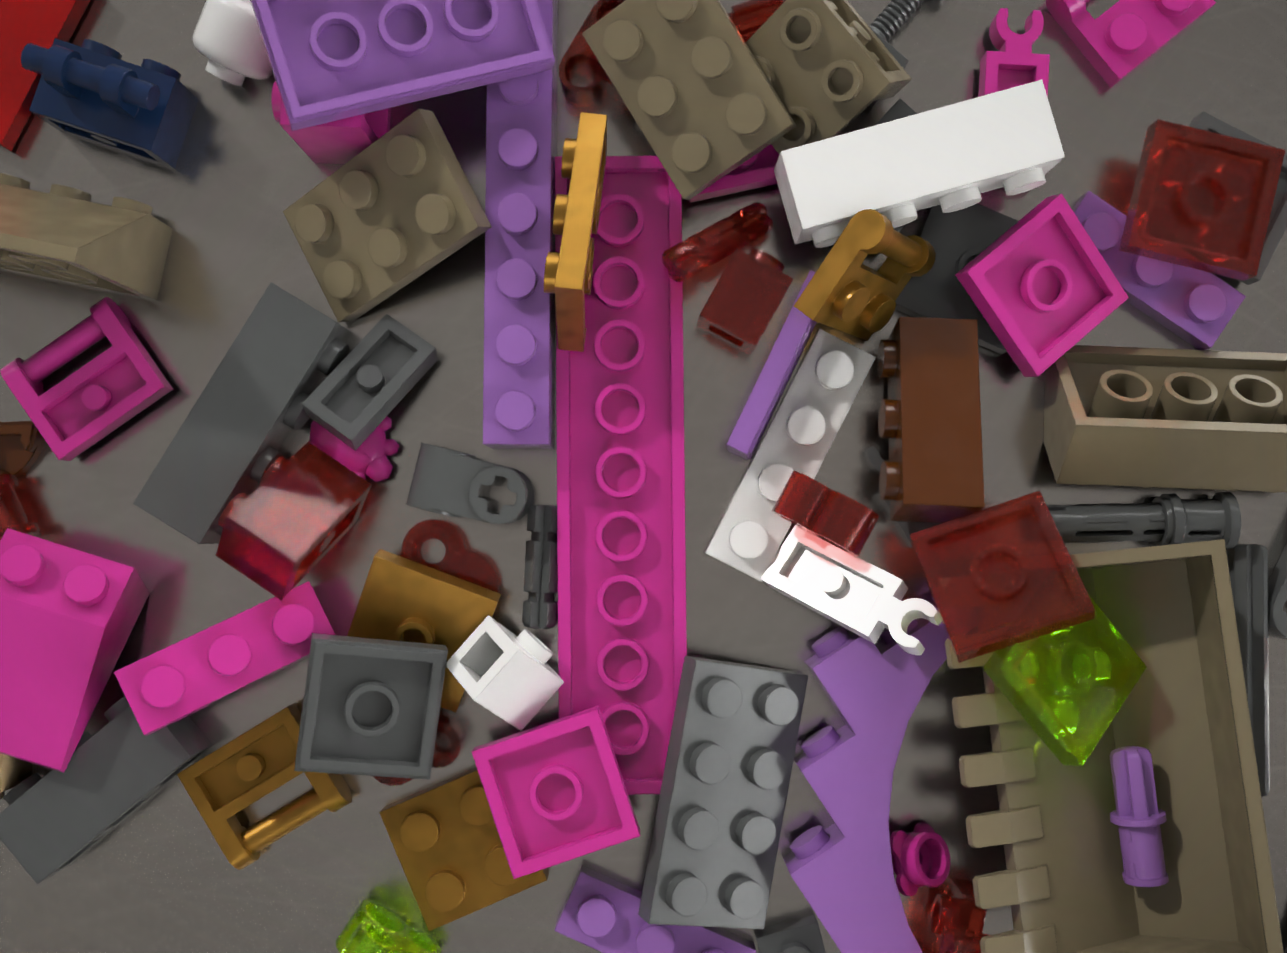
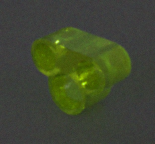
M363 900L336 939V947L340 953H442L440 946L433 938L417 928L409 927L394 911L372 900Z

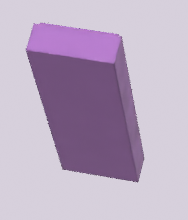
M812 270L809 271L726 444L729 452L746 460L752 459L817 323L794 307L816 273Z

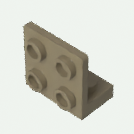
M785 0L746 42L797 126L771 144L779 154L787 149L837 136L873 101L894 97L912 80L848 0Z

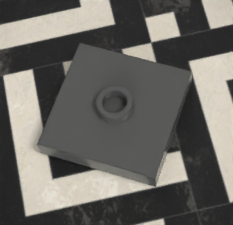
M978 203L950 213H943L941 205L930 207L918 236L927 240L934 247L936 253L934 265L926 274L919 277H911L895 300V309L912 317L976 319L978 345L1001 355L1006 353V349L955 274L1009 230L1018 220Z
M312 633L294 771L430 780L448 654L446 645Z

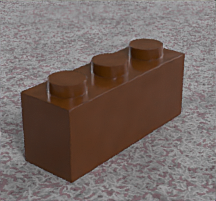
M899 317L889 338L881 339L877 357L878 376L880 378H888V399L881 400L878 416L880 438H889V461H883L880 469L881 500L890 501V521L968 524L985 507L977 320Z

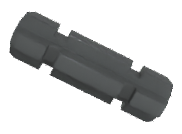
M532 505L529 507L527 514V531L532 532L531 541H526L524 592H528V600L523 601L522 623L525 627L532 629H551L555 627L558 618V601H554V593H558L557 506Z

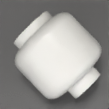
M206 0L192 36L195 48L199 53L209 58L205 70L224 81L242 87L245 77L255 80L269 78L273 70L251 1Z

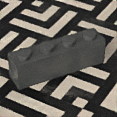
M271 282L133 504L198 544H221L224 538L227 540L231 539L240 530L249 515L250 508L245 504L257 484H266L279 468L283 459V453L279 449L292 429L297 431L302 428L310 418L306 415L302 403L319 386L324 376H328L348 355L350 345L346 341L352 332Z

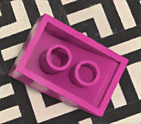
M6 529L0 540L1 754L62 773L65 772L150 594L134 567L16 530Z

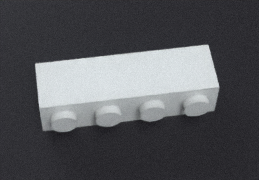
M1038 80L781 151L774 168V173L794 243L799 244L813 240L815 248H823L834 245L849 221L856 213L862 210L872 209L878 211L891 221L893 228H897L918 218L916 211L941 205L943 213H950L979 203L982 200L980 193L1004 187L1006 195L1011 196L1035 189L1046 183L1044 175L1064 159L1065 155L1043 80Z

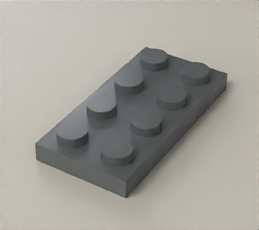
M690 656L684 657L638 915L648 924L764 929L808 675L790 670Z

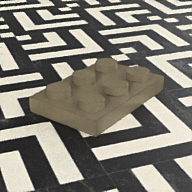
M625 0L582 33L683 199H692L797 127L720 0Z
M417 109L283 211L338 322L356 320L492 227L434 112L424 109Z

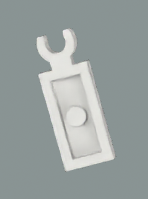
M796 526L792 528L761 578L770 588L876 644L885 628L888 629L900 648L912 655H922L925 648L918 639L907 635L909 624L915 619L923 618L939 626L943 620L936 608L924 599L910 598L901 601L908 590L902 579Z

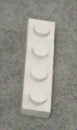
M822 329L816 332L704 553L760 582L763 581L761 578L776 556L876 358L875 356Z

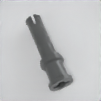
M1231 492L1215 493L1212 499H1180L1176 493L1161 494L1160 497H1155L1152 503L1035 504L1031 517L1032 536L1035 539L1036 545L1068 542L1154 541L1157 546L1225 539V546L1228 549L1234 548L1237 545L1242 526L1239 503Z

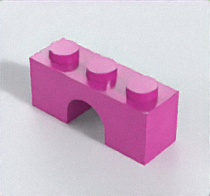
M308 581L115 671L114 674L143 734L148 736L261 678L272 675L309 657L312 633L336 634Z

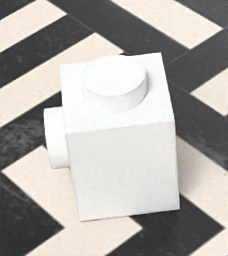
M489 615L446 662V667L475 702L520 731L524 729L564 683L561 677L547 663L554 654L541 640L527 629H524L516 636Z

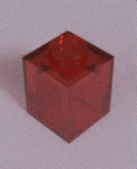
M736 248L700 313L697 326L751 355L793 278L782 273L785 268L784 264L772 255L758 249H752L747 254Z

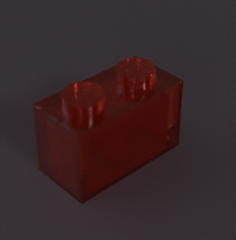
M307 442L289 460L284 456L277 458L267 469L260 481L259 487L248 496L241 492L229 502L218 521V525L223 528L215 556L282 601L357 522L372 484L310 442Z

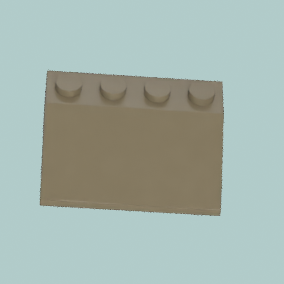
M0 173V269L157 301L173 229L152 216L153 207L122 197H113L111 206L91 202V194L58 184L51 185L50 193L30 190L31 183L24 179Z

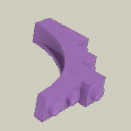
M939 590L931 597L935 602L934 607L943 619L939 626L926 619L919 618L913 620L907 628V635L915 637L924 646L925 650L922 655H912L905 652L886 628L880 635L882 640L874 644L851 631L847 632L844 627L840 626L818 639L811 646L816 654L804 661L846 725L838 730H835L830 725L815 732L801 744L804 752L794 758L799 769L835 823L825 830L821 825H818L803 832L791 843L790 849L792 852L784 856L783 859L791 877L841 953H923L908 925L893 874L889 833L893 771L908 721L932 676L947 659L946 639L965 637L978 626L976 608L944 611L940 604Z

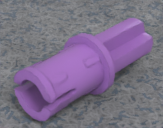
M1124 746L1114 749L1110 753V764L1116 810L1110 812V821L1114 825H1118L1124 872H1122L1123 881L1128 885L1136 887L1164 885L1169 882V878L1165 868L1160 824L1165 823L1167 819L1166 811L1158 808L1151 752L1149 749L1139 746Z

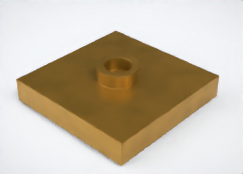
M379 549L373 558L347 636L446 645L448 661L488 615L493 617L501 594ZM446 667L440 707L456 713L465 689Z

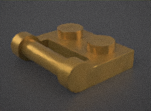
M872 209L862 210L856 213L849 221L794 307L813 321L868 341L874 332L881 330L889 322L896 308L895 300L911 277L922 276L933 267L936 256L934 247L927 240L919 236H905L894 230L891 221L878 211ZM881 253L887 256L878 271L862 264L868 254Z
M295 703L287 706L177 774L225 857L238 870L244 869L257 861L262 849L327 809L331 812H336L352 802L350 788L341 774L294 771L301 713ZM303 772L305 773L313 789L248 829L241 826L235 815L236 813Z

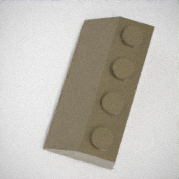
M1074 345L1045 370L1043 442L1056 484L1262 491L1270 493L1287 492V353Z

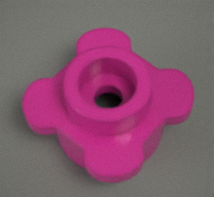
M918 823L914 830L909 833H905L902 830L892 832L890 835L893 870L897 875L896 885L902 895L914 896L919 887L928 886L936 888L946 880L951 865L950 852L944 839L935 833L929 824Z

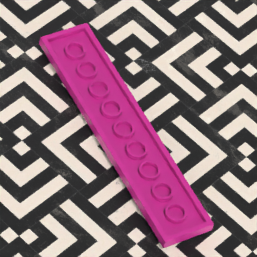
M562 156L555 157V199L557 194L568 195L571 179L562 178L561 175ZM606 156L597 234L591 233V238H594L591 294H584L586 327L584 352L558 349L556 319L558 675L564 681L558 689L559 719L599 705L628 795L660 794L684 657L687 656L682 196L657 156ZM555 234V252L560 253L562 235Z

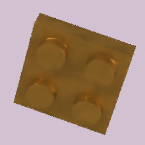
M477 767L385 806L379 812L429 931L548 879L549 872L547 868L513 879Z

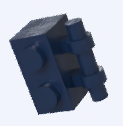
M56 38L49 49L32 43L24 47L21 54L22 67L26 70L42 74L29 111L59 131L175 169L199 101L180 82L181 74L151 59H143L141 66L121 60L122 55L119 52L90 39H84L81 47Z

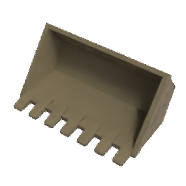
M1225 539L970 565L972 578L941 580L938 584L941 608L944 611L976 608L979 634L947 638L945 641L947 665L950 669L982 666L986 692L957 696L952 699L954 725L957 728L989 725L992 751L960 756L961 784L967 788L997 785L999 810L967 816L965 821L968 845L972 848L1004 845L1006 870L978 875L973 878L975 905L980 909L1011 905L1014 930L982 937L980 940L981 953H1284ZM1139 746L1149 749L1152 755L1158 808L1166 811L1167 819L1165 823L1160 824L1165 868L1166 873H1168L1169 882L1161 886L1136 887L1128 885L1123 881L1122 872H1124L1118 825H1114L1110 821V812L1116 810L1110 753L1117 748Z

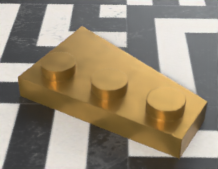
M581 112L577 139L565 138L561 175L562 178L571 179L568 195H556L553 214V234L562 235L560 253H547L544 272V293L555 294L558 349L584 352L586 337L584 294H591L593 277L594 238H591V233L597 234L607 155V115Z

